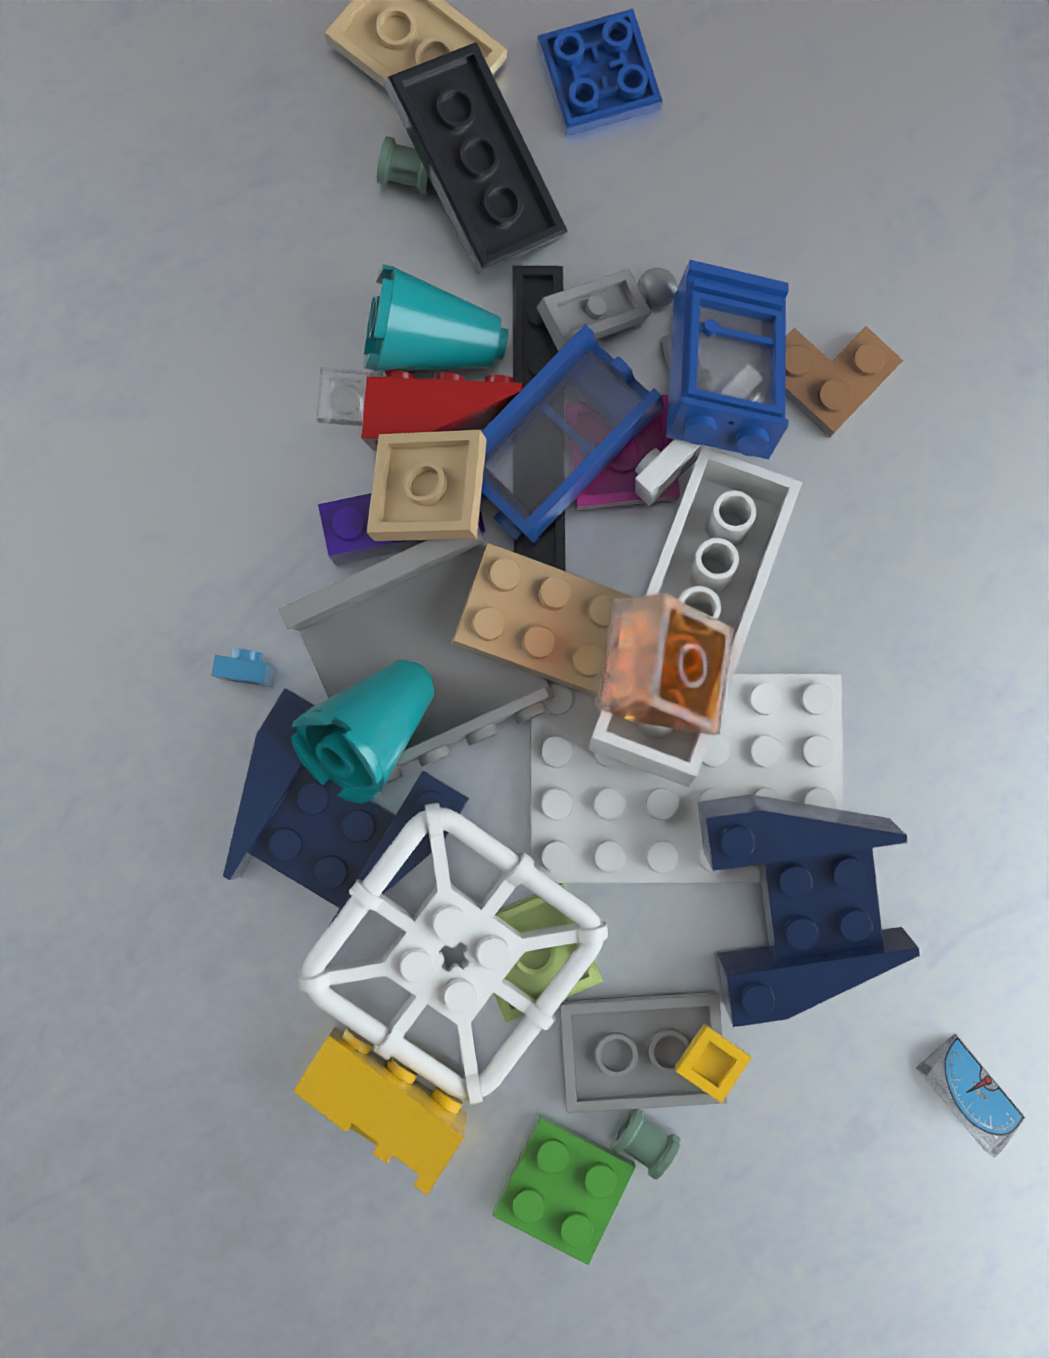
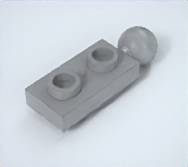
M655 267L645 271L637 284L630 269H626L544 297L537 306V309L558 351H560L585 324L594 332L595 338L599 339L645 322L651 315L649 308L661 309L672 303L677 290V282L670 271Z

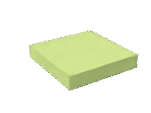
M536 894L502 907L495 914L519 932L575 923ZM580 943L526 951L518 959L505 979L537 1000ZM595 961L592 962L567 997L603 982ZM494 993L505 1023L525 1015Z

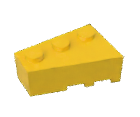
M335 1027L293 1092L344 1132H349L352 1129L377 1145L373 1154L385 1164L389 1163L392 1157H395L419 1175L414 1186L428 1196L464 1139L467 1113L460 1109L463 1102L456 1097L448 1095L438 1087H435L432 1091L416 1080L417 1073L395 1058L391 1057L389 1062L371 1051L373 1047L371 1042L347 1027L342 1032Z

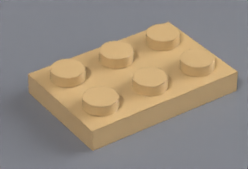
M352 0L325 31L326 41L331 47L384 88V83L388 76L477 42L492 75L507 59V49L444 0Z
M487 543L481 555L451 645L600 698L605 693L635 597Z

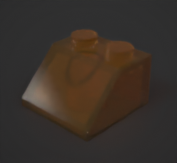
M665 593L613 600L597 708L634 723L709 735H720L734 628Z

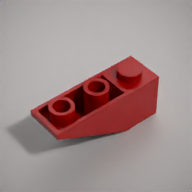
M398 370L385 371L383 377L367 376L361 439L373 451H377L379 434L475 430L490 423L518 395L524 386L522 383H516V379L513 377L499 374L487 375L485 381H466L464 376L448 372L434 374V379H417L411 373Z

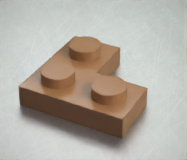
M867 326L832 362L797 329L793 328L786 335L785 396L826 435L831 437L903 360ZM760 364L758 365V367H757V369H756V370H758L759 372H760Z

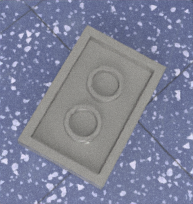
M717 992L566 1001L561 1003L560 1019L567 1113L721 1104L674 1069L704 1023L722 1035L720 995ZM727 1096L722 1103H727Z

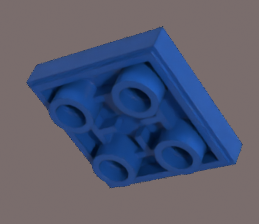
M634 9L537 36V46L566 136L661 109L663 100Z

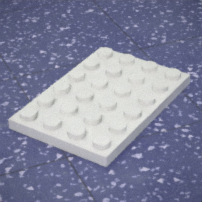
M611 673L605 693L600 698L547 679L554 698L543 702L547 712L530 719L531 858L534 860V867L556 883H761L759 865L712 871L703 850L697 802L751 794L844 810L842 673H734L697 777L689 788L588 750L616 673Z

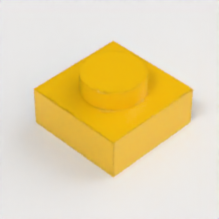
M704 1023L674 1069L691 1083L722 1103L752 1057Z

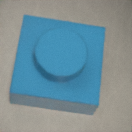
M232 648L230 657L215 655L211 676L226 681L273 687L276 667L262 662L263 653Z

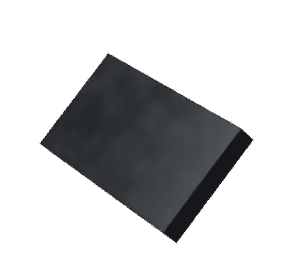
M477 42L387 77L384 86L477 275L553 242L568 232Z

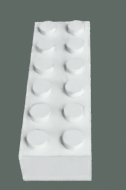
M702 446L599 716L588 750L689 788L700 769L802 486V481Z

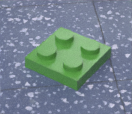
M540 1114L493 1209V1217L589 1265L636 1168L635 1163Z

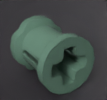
M386 136L378 161L377 183L386 185L388 181L417 187L420 194L428 195L432 182L416 149L396 144L393 137Z
M632 1109L617 1129L610 1148L616 1153L626 1152L648 1168V1175L650 1177L658 1179L675 1158L680 1148L681 1138L676 1134L666 1135L644 1119V1112L642 1110Z

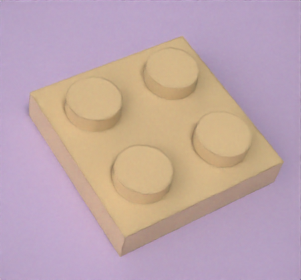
M463 430L379 434L367 534L374 541L477 539L487 441L482 431Z

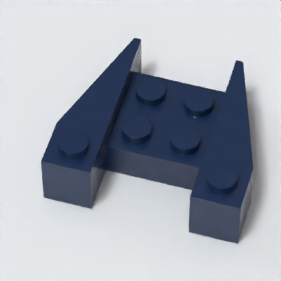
M284 688L256 733L223 877L228 880L241 877L252 858L255 857L338 907L339 910L333 918V922L352 897L349 890L358 879L364 881L407 822L417 813L424 811L426 804L439 803L440 808H448L461 814L470 798L426 771L421 772L397 814L373 800L360 804L339 797L338 794L343 788L330 779L324 785L318 782L301 763L292 746L291 737L297 732V727H292L293 721L303 712L316 705ZM443 830L444 841H445V839L447 838L449 832ZM429 833L422 838L382 891V894H385L431 854Z
M751 794L697 802L703 850L712 871L759 865L769 946L717 953L723 1001L733 1027L787 1020L920 956L919 947L902 927L882 929L873 848L908 843L907 835L890 818Z

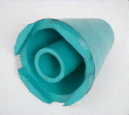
M381 265L376 283L382 284L381 293L376 298L372 297L364 344V354L368 356L363 363V368L374 371L490 368L494 359H503L508 341V329L501 328L500 316L394 266Z
M397 660L303 712L293 721L292 727H297V732L291 737L292 746L301 763L322 785L330 779L342 787L343 790L338 794L339 797L360 804L372 801L383 789L434 698L435 690L430 673L417 662Z

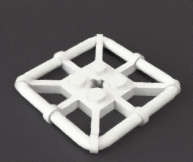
M439 803L426 804L424 811L417 813L407 822L364 881L358 879L349 890L352 897L309 952L302 966V971L296 975L300 992H305L306 996L318 1008L374 1044V1052L385 1059L392 1056L448 1095L461 1100H468L469 1105L483 1103L482 1097L489 1095L501 1084L542 1029L548 1030L556 1020V1017L553 1015L595 960L603 941L608 938L607 923L600 920L599 916L590 906L535 868L534 860L524 852L517 855L463 815L448 808H440ZM443 830L452 834L504 871L480 904L450 883ZM429 833L436 886L413 915L382 894V891L422 838ZM522 884L575 923L519 932L495 914L512 891ZM369 909L378 912L402 929L383 956L327 965ZM459 942L464 944L466 947L463 954L466 959L461 964L445 965V957L440 951L441 948L445 945L454 948ZM580 943L537 1000L505 979L506 975L526 951ZM387 976L412 994L388 1026H385L330 989L329 986ZM494 992L523 1012L525 1016L486 1068L478 1075L471 1021ZM427 1004L457 1024L464 1077L458 1075L403 1038Z

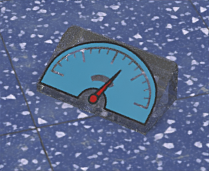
M954 1034L916 1067L918 1072L983 1150L994 1158L999 1155L1013 1137L1025 1116L962 1040Z

